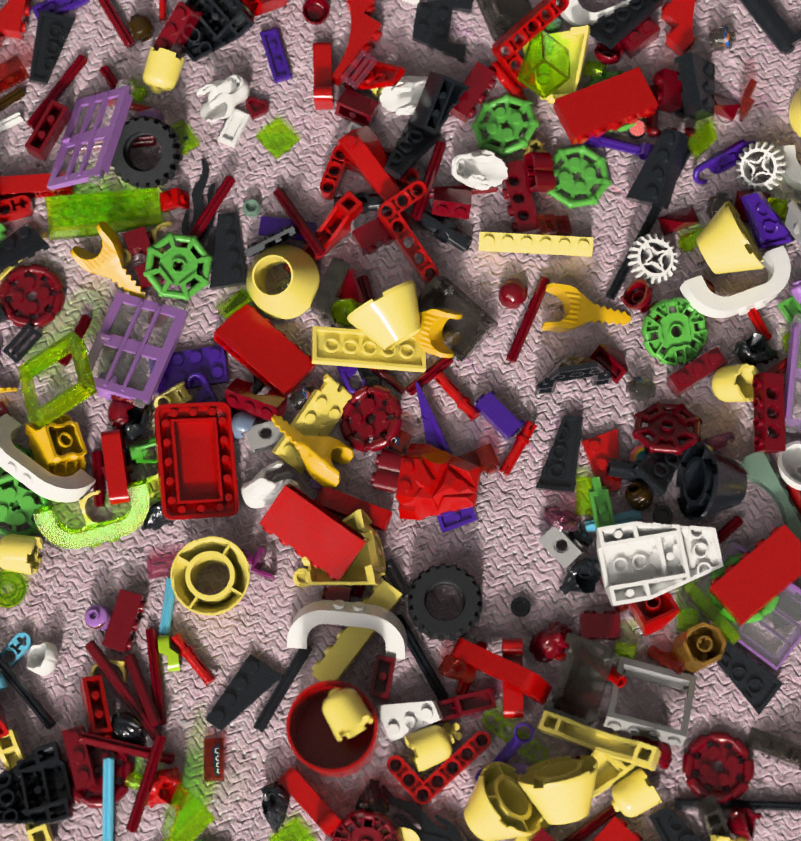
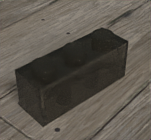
M333 256L311 303L310 308L313 314L329 320L339 299L349 269H351V263Z

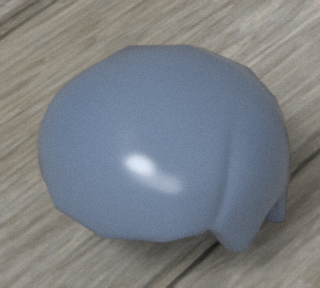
M239 411L232 417L234 438H244L242 432L251 429L255 415Z

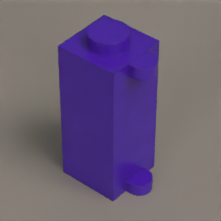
M494 390L486 395L482 394L476 400L477 410L508 441L521 429L525 421L523 419L519 421L494 396L496 394Z

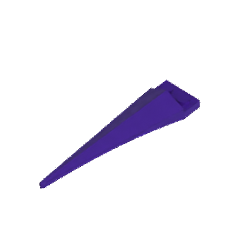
M416 382L426 443L452 454L420 383ZM474 506L455 512L442 513V515L437 516L442 533H446L478 521L479 517Z

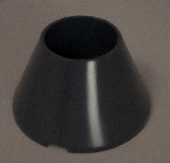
M695 442L694 446L685 450L677 471L676 487H679L680 498H677V502L682 514L687 519L700 520L738 506L743 501L747 490V474L744 467L707 443Z

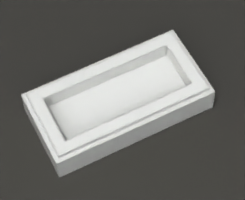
M234 108L233 114L228 117L218 137V141L235 148L251 117L250 114Z

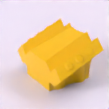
M62 414L26 423L25 434L29 436L28 446L33 452L36 463L48 472L61 477L71 476L80 469L85 471L86 461L84 455L87 453L78 422H73L69 415Z

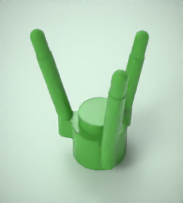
M155 437L128 445L130 459L136 460L137 464H157V459L143 458V456H146L145 448L156 446Z

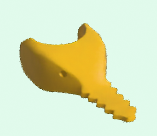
M101 221L96 225L103 245L100 254L90 253L80 246H74L70 250L71 256L84 270L111 278L113 282H118V287L124 288V292H129V295L147 300L146 292L141 291V286L136 285V280H132V274H127V269L124 268L122 243L116 232L107 222Z
M557 283L546 285V292L555 295L562 302L564 316L558 322H544L542 324V330L569 332L589 322L596 323L597 321L601 324L605 321L608 324L613 322L615 325H618L620 322L624 326L631 321V317L625 311L620 313L619 310L613 311L612 308L606 309L605 306L600 308L598 304H593L573 286Z
M433 308L419 313L421 331L413 337L421 349L438 357L453 358L454 352L445 345L442 331L447 320L450 318L462 319L463 314L450 309Z
M272 416L271 420L274 426L278 427L279 431L283 432L285 437L289 438L290 442L295 444V448L299 450L309 475L323 487L335 488L340 482V473L334 467L331 459L340 464H347L352 460L354 451L334 437L302 435L300 430H295L294 426L289 425L287 421H283L281 416Z

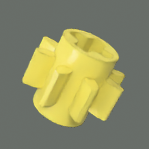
M538 138L534 141L530 139L528 147L526 149L522 148L525 150L524 155L533 152L532 147L535 148L536 152H546L542 149L545 143H540Z

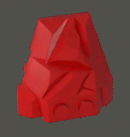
M411 443L406 455H403L401 458L396 499L399 501L400 519L421 521L425 517L440 516L445 512H455L476 506L482 468L430 444Z

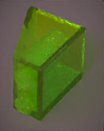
M542 30L529 41L518 75V81L541 98L546 99L567 82L571 76L569 49Z
M181 782L177 785L160 829L163 834V841H194L215 819L210 810Z

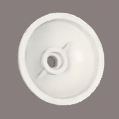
M793 441L785 445L786 451L779 452L777 463L783 480L789 486L801 491V441Z

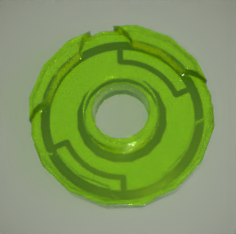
M2 570L0 571V607L13 608L24 600L27 593V584L20 573ZM4 584H11L13 590L11 593L5 594L2 592V586Z

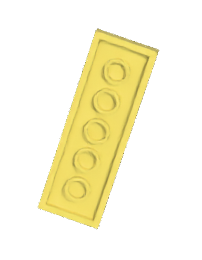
M312 327V364L425 372L426 352L421 349L413 336L390 349L384 350L358 329Z

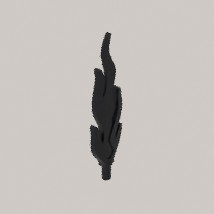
M201 159L202 175L192 192L193 220L190 227H188L190 214L186 210L181 229L183 235L189 234L204 211L203 192L209 178V169L204 159ZM214 183L208 189V203L213 197ZM216 213L198 239L203 247L206 237L214 225ZM215 231L210 235L207 248L205 249L212 257L216 236ZM193 247L191 252L197 259L201 258L200 254ZM199 263L197 266V275L201 276L203 263ZM196 279L191 280L190 288L198 283Z
M382 785V790L387 800L392 805L410 813L418 821L422 829L416 828L404 815L394 813L395 818L402 820L408 829L416 832L420 841H463L459 831L450 821L436 814L435 818L445 825L447 830L438 827L427 817L419 805L394 797L386 786Z

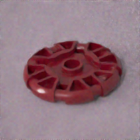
M31 263L30 266H18L8 273L9 276L2 280L0 284V305L7 316V320H11L18 327L23 328L27 323L32 327H43L51 323L55 319L56 314L63 309L66 295L63 293L65 288L63 281L56 272L50 271V268L45 265ZM32 273L33 277H26V274ZM45 276L48 278L46 283L42 281ZM14 280L18 282L15 288L11 286ZM50 291H56V294L51 296ZM36 293L37 297L35 300H27L28 294ZM12 297L13 302L8 303L7 298ZM49 305H50L52 308H51V310L48 312V311H46V309H47V308L49 307ZM18 310L21 312L19 316L15 314ZM37 314V319H31V315Z
M366 385L352 393V398L347 401L342 409L343 414L339 425L345 441L350 442L352 448L361 452H368L370 450L376 452L390 445V441L397 437L403 422L401 420V414H403L402 406L398 397L394 396L389 388L381 385H374L373 387ZM359 400L361 404L356 407L355 404ZM375 414V421L369 424V417ZM389 415H393V419L389 421ZM358 432L360 435L355 438L354 435ZM373 437V441L369 443V438Z
M714 730L706 735L703 733L698 735L689 743V749L687 753H684L682 759V772L686 775L687 785L698 797L702 796L707 799L706 801L713 803H727V800H736L748 790V784L754 777L755 765L754 760L751 759L749 754L751 752L750 749L739 737L735 738L726 731ZM713 741L714 746L708 749L706 743ZM726 742L733 745L731 750L724 747ZM696 752L701 754L699 760L694 758ZM742 756L744 763L738 764L737 757ZM718 761L723 764L724 769L722 772H715L712 765L714 762ZM698 769L700 777L695 778L693 771ZM737 774L743 776L741 782L735 780ZM705 784L712 786L711 791L704 789ZM728 785L730 791L724 793L722 787Z
M90 745L95 751L92 753L95 768L98 766L103 768V759L105 757H113L115 759L114 804H116L127 794L130 782H133L134 763L131 762L129 754L111 751L109 755L104 752V748ZM68 759L66 763L69 769L75 801L79 804L84 803L89 808H103V776L98 778L100 786L78 791L75 788ZM122 759L124 765L119 767L116 762L117 760ZM118 776L124 778L121 785L115 784ZM87 790L93 791L92 797L85 795Z
M366 809L347 814V817L341 820L342 822L331 834L332 841H402L398 828L393 826L392 820L389 817L375 810L374 812H368ZM365 820H372V826L365 825ZM351 824L355 827L352 832L348 830V826ZM384 827H385V829H386V830L388 831V833H389V834H387L385 837H384L383 832L380 831V830H382Z

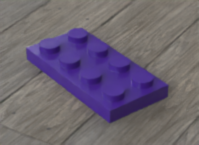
M217 345L173 352L155 394H160L182 381L185 382L184 386L188 389L186 379L193 372L205 374L210 385L229 383L224 349ZM148 358L151 374L156 360ZM199 378L191 380L190 389L203 387Z

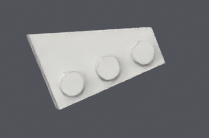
M436 700L376 705L390 742L397 741L408 735V733L443 719Z

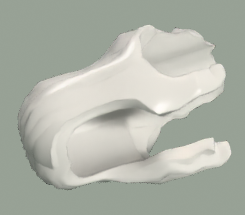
M233 74L226 79L211 81L199 88L197 96L204 95L210 91L208 101L199 109L201 118L207 122L214 123L218 122L219 119L231 116L235 106L248 98L250 93L248 82L241 75Z
M402 76L396 86L385 87L379 96L382 107L391 112L395 111L397 116L413 115L428 77Z
M480 149L457 155L452 160L451 173L453 177L459 182L475 189L488 190L492 186L497 187V185L502 184L503 180L508 178L506 163L502 159L497 158L491 151Z
M276 461L266 466L252 480L242 485L241 494L247 506L250 508H261L272 504L283 487L289 483L300 489L296 481L289 479L294 476L290 471L276 474L271 481L266 479V474L281 468L283 465L282 461Z

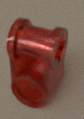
M449 654L444 655L437 670L439 674L466 684L471 683L476 677V670L473 667L466 665L464 661Z

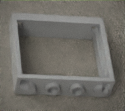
M619 656L616 669L620 674L687 692L681 728L678 730L614 713L619 688L614 683H612L604 726L615 731L627 732L633 736L639 735L652 741H662L672 746L682 747L687 736L697 676Z

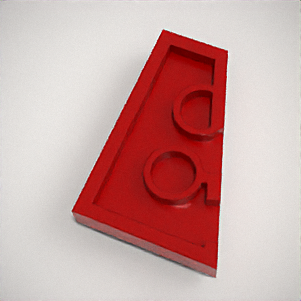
M364 58L344 87L350 90H363L396 86L404 75L405 70L400 66Z
M618 429L582 441L581 444L594 477H600L601 487L606 486L609 493L620 490V478L607 476L606 473L609 458L619 459Z

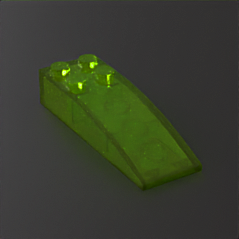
M158 188L45 197L49 240L99 236L96 225L101 221L107 222L116 233L162 223Z

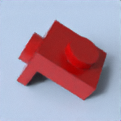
M176 187L159 193L160 210L166 213L178 208L184 210L190 208V198L185 190Z

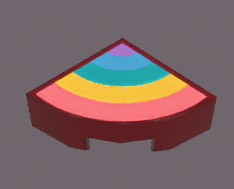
M639 444L633 448L628 461L643 460L647 456L645 445Z

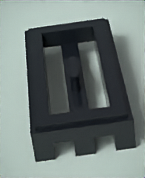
M27 323L2 351L17 364L42 335ZM28 329H30V332L10 353L9 350L13 347V345L23 336V334ZM33 334H35L36 336L33 338V340L23 349V351L17 357H15L14 355L17 353V351L26 343V341Z
M390 559L385 562L386 574L395 589L402 593L403 598L408 594L409 588L393 560ZM388 565H391L392 569L397 575L399 581L405 589L404 592H402L399 586L397 585L395 579L393 578L392 574L390 573L387 567Z

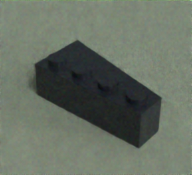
M664 128L626 198L635 203L668 210L689 137L681 131Z

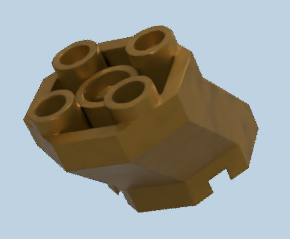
M702 622L675 637L670 655L677 668L694 674L722 659L727 641L720 627Z

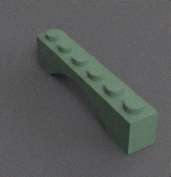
M755 452L742 458L739 464L744 467L747 480L760 486L773 498L779 507L784 524L801 541V522L797 517L798 511L794 505L790 504L788 500L789 494L785 487L782 488L777 471H773L769 455L767 453Z

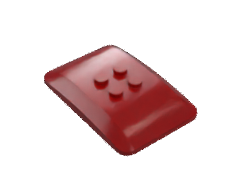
M225 402L159 405L154 412L163 516L168 520L234 516L239 510L232 418L229 405Z

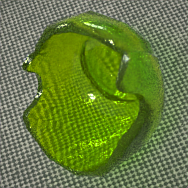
M350 298L335 301L331 308L333 321L344 327L353 326L348 321L347 316L360 307L358 302Z

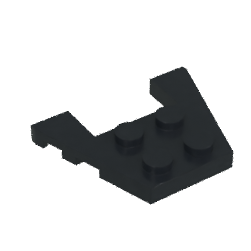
M436 0L418 3L412 40L464 63L466 45L448 43L452 12L472 13L473 0Z

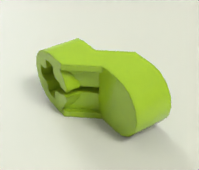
M159 635L158 650L159 653L167 656L169 672L181 671V656L172 650L170 635Z

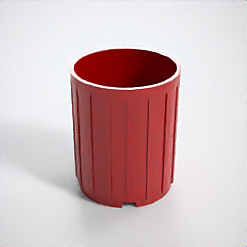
M327 680L306 688L292 703L286 720L287 739L294 754L308 768L325 777L344 778V776L358 773L367 763H370L378 748L380 731L377 715L371 701L360 689L343 681ZM337 687L339 689L350 688L356 691L374 719L372 724L367 722L364 725L366 728L364 731L349 739L347 736H343L342 741H337L322 711L323 703L329 696L328 693Z

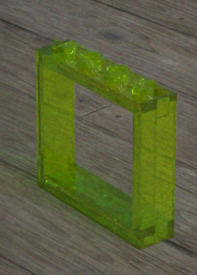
M74 331L18 366V378L22 384L21 391L25 398L24 405L28 412L27 418L39 428H43L97 393L85 343ZM71 353L78 383L39 407L33 377Z

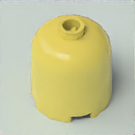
M151 47L143 71V81L151 88L150 91L153 93L170 92L178 82L185 59L183 57L177 58V53L163 48L154 51L155 48Z
M747 363L720 367L712 376V391L723 402L753 401V375H757L759 372L754 365Z
M17 534L3 536L0 539V567L4 570L29 575L37 573L42 561V557H39V549H43L41 537Z
M337 687L328 693L329 696L323 703L322 711L337 741H342L343 736H347L349 739L366 729L364 725L367 722L369 724L373 723V717L356 691L350 688L339 689Z
M430 725L404 736L408 750H413L415 755L412 761L418 772L446 761L452 754L451 744L454 743L451 732L446 733L445 729L440 725Z
M642 767L617 782L612 788L614 800L611 801V804L616 812L621 811L627 817H635L662 802L652 785L648 786L651 782Z

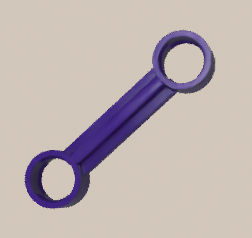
M604 135L598 138L594 136L584 143L593 148L602 146L637 155L638 158L644 161L647 160L654 145L648 143L639 145Z
M528 722L519 723L514 729V736L492 762L507 763L523 743H528L532 740L534 736L533 726ZM520 726L530 727L532 733L529 739L522 740L519 738L517 729ZM483 768L480 769V770L478 771V773L476 774V778H475L476 782H477L478 777H479L480 773L482 772Z

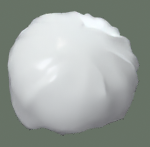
M50 642L33 645L28 655L27 669L40 676H46L53 672L59 660L57 647Z

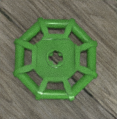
M505 93V96L488 103L484 102L475 122L471 124V129L474 130L478 142V148L491 151L494 154L500 155V157H505V155L522 148L526 149L534 131L539 127V121H537L532 108L533 103L530 100L526 101L511 96L510 93ZM511 103L520 106V109L511 108ZM487 113H489V115L491 116L489 117L487 123H482ZM527 113L529 121L524 122L522 116ZM508 123L509 127L502 129V125ZM525 129H527V131L525 132V134H524V136H523V138H522L521 135H522L523 131H524ZM487 130L489 136L484 139L482 131ZM512 140L514 142L518 141L517 143L507 146L509 142ZM493 142L498 143V144H500V146H499V147L494 146V145H492V143H493Z
M586 144L556 149V153L552 157V171L554 176H557L559 185L555 186L554 190L547 192V195L552 196L571 210L575 207L597 205L600 197L612 183L609 178L606 157H602L586 147ZM579 153V158L567 159L566 155ZM584 154L596 162L594 164L587 162L583 159ZM561 159L563 165L560 167L559 170L554 169L555 165ZM600 167L602 178H596L595 169ZM573 174H580L581 180H573ZM595 184L599 185L596 192L592 194L590 191ZM562 190L570 195V198H567L566 196L562 195L561 193H559V191ZM580 194L586 195L587 197L584 199L574 200L575 197Z
M167 232V235L151 247H147V258L143 275L159 293V297H170L188 301L190 297L210 284L209 276L213 257L208 254L198 241L197 236ZM175 241L188 243L187 248L175 246ZM169 243L171 248L162 254L158 251ZM193 246L201 258L197 259L190 251ZM154 256L160 258L159 269H153ZM174 262H182L181 268L183 270H174ZM199 263H203L202 276L197 275ZM160 273L166 281L164 286L160 284L154 275ZM196 279L198 283L187 290L186 284ZM170 284L181 286L182 292L168 290Z
M9 473L0 476V484L11 480L14 481V486L3 489L0 485V523L5 522L12 526V532L0 527V535L17 534L30 536L41 533L42 526L50 509H52L49 499L39 495L42 504H36L31 489L27 490L19 486L20 481ZM17 500L21 509L13 511L10 504ZM40 509L41 512L35 522L31 518L35 510ZM28 522L31 526L18 532V525Z

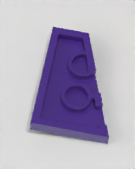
M761 191L741 196L758 249L795 240Z

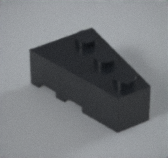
M693 52L674 58V62L678 64L680 72L677 78L682 83L683 92L680 93L685 116L695 121L713 116L715 106V64Z
M430 71L410 124L437 134L449 118L452 108L459 104L460 97L470 87L443 74Z

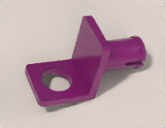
M260 546L256 554L240 549L245 555L248 564L252 565L251 571L254 574L276 580V577L272 574L260 570L267 553L264 547Z

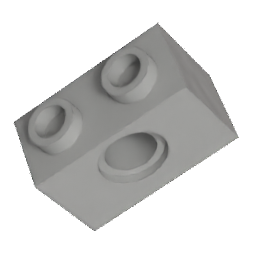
M267 420V422L261 424L255 422L251 429L246 431L252 454L274 448L284 433L280 432L279 428L275 427L272 421ZM266 430L272 432L268 438L262 437V433Z
M552 526L538 541L567 569L584 553L581 549L583 545L576 538L572 540L568 536L570 532L563 530L566 529L564 526H559V528ZM561 539L567 542V548L564 551L558 547V542Z

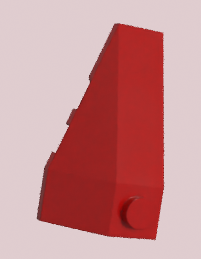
M369 126L353 129L338 140L339 150L384 202L400 191L396 179L384 171L388 159L380 139Z
M669 592L651 600L628 604L644 636L663 629L680 612L678 605Z

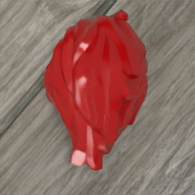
M178 767L156 771L145 806L153 808L156 804L166 803L172 805L178 802L181 798L180 786L183 783V775Z

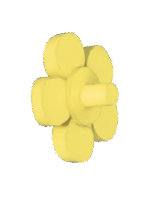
M448 722L443 724L442 727L446 733L451 732L454 739L453 744H455V739H462V733L456 732L460 729L458 723H453L452 727Z

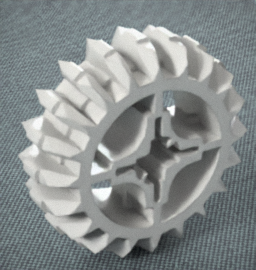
M757 141L755 145L751 143L749 148H743L745 154L740 153L738 155L742 159L736 161V164L740 165V168H736V171H741V175L738 178H744L742 181L743 185L749 183V190L754 187V191L761 189L762 192H766L767 188L772 190L774 186H778V180L784 179L781 173H786V169H783L782 166L787 165V163L782 162L781 159L785 155H778L781 149L774 150L775 144L769 145L767 141L762 144L760 141ZM758 151L765 153L760 159L751 158ZM771 159L774 163V168H772L770 165ZM760 163H762V168H764L763 170H760V169H761V167L759 166ZM749 166L752 168V174H750ZM763 174L771 175V178L766 182L758 181V178Z
M646 234L644 237H639L638 241L632 243L634 247L629 248L632 254H629L627 258L632 260L628 265L633 266V269H631L632 273H637L635 278L642 277L641 279L648 281V285H651L654 282L655 284H660L661 281L665 282L668 279L667 277L673 275L672 271L676 270L673 264L678 263V260L674 259V257L678 253L672 252L675 246L668 245L670 240L664 242V236L658 238L657 234L652 236ZM650 245L657 247L660 251H656ZM641 251H643V252H642V254H643V261H642V262H641ZM658 256L657 258L654 259L653 262H652V261L649 262V263L647 262V261H649L652 257ZM645 267H649L652 272L645 269Z

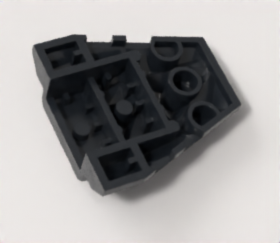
M187 0L186 3H190L203 14L182 49L193 62H196L239 39L255 24L251 11L241 0Z
M567 357L562 361L554 363L536 385L535 394L555 392L557 382L589 377L591 378L592 386L611 384L612 374L590 357Z
M56 741L36 747L26 759L18 760L16 762L17 765L12 769L0 773V824H55L73 818L75 799L69 769L66 761L63 760L61 749Z

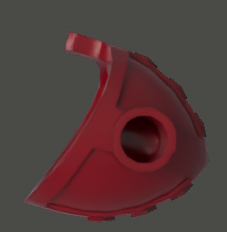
M638 279L629 285L620 299L628 308L645 313L650 309L649 305L652 301L653 291L644 279Z
M732 808L730 810L731 815L726 822L727 830L736 837L742 836L748 841H753L756 818L760 819L762 817L761 813H755L750 808Z

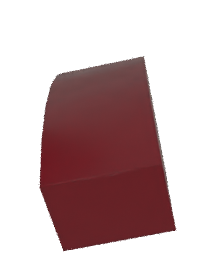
M492 688L438 701L437 705L443 719L435 722V724L496 708L497 705Z

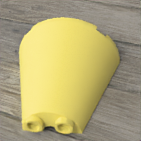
M589 25L573 27L571 31L544 35L537 34L522 48L529 69L534 75V82L541 100H547L548 104H553L555 99L578 91L590 35Z
M361 509L356 510L342 521L369 539V541L340 581L329 578L326 575V571L322 568L314 567L310 563L311 560L305 556L301 557L303 564L308 567V571L305 573L308 585H378L384 581L381 577L386 574L385 556L377 530L371 528L370 524L372 521L369 516Z

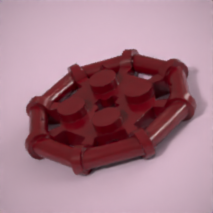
M656 401L650 407L641 412H636L634 415L635 423L632 436L645 445L651 453H673L677 456L695 445V442H701L700 431L703 421L700 417H696L685 407V404H666ZM642 423H648V427H642ZM687 427H693V432L687 430ZM646 435H650L654 439L653 442ZM683 438L688 439L683 443L679 444V441Z

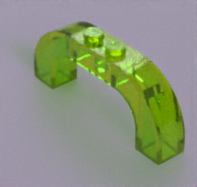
M148 479L128 483L127 491L131 500V508L121 517L82 528H71L60 521L55 506L52 504L35 509L33 517L36 526L48 541L67 549H80L88 546L95 548L106 541H109V543L116 542L121 537L137 530L146 519L151 502V490Z

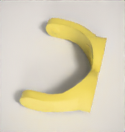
M172 221L163 222L154 229H151L154 244L157 242V235L160 230L173 225ZM161 248L158 251L163 254L167 250Z
M101 490L90 492L82 499H79V504L88 527L103 526L111 523V519L97 522L86 512V503L89 497L101 493Z
M109 660L110 663L117 665L121 669L122 679L126 683L127 671L125 661ZM96 662L92 667L90 676H95V672L99 667Z

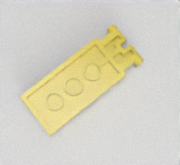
M328 374L323 376L324 382L319 390L314 389L290 424L294 426L295 430H300L302 435L328 436L343 414L342 409L347 401L352 398V394L343 386L339 387L340 384ZM283 434L272 452L296 472L302 474L306 467L301 454L295 448V444L291 443L290 439Z

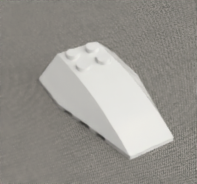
M634 521L597 528V555L604 589L612 606L651 600L723 567L717 532L714 527Z

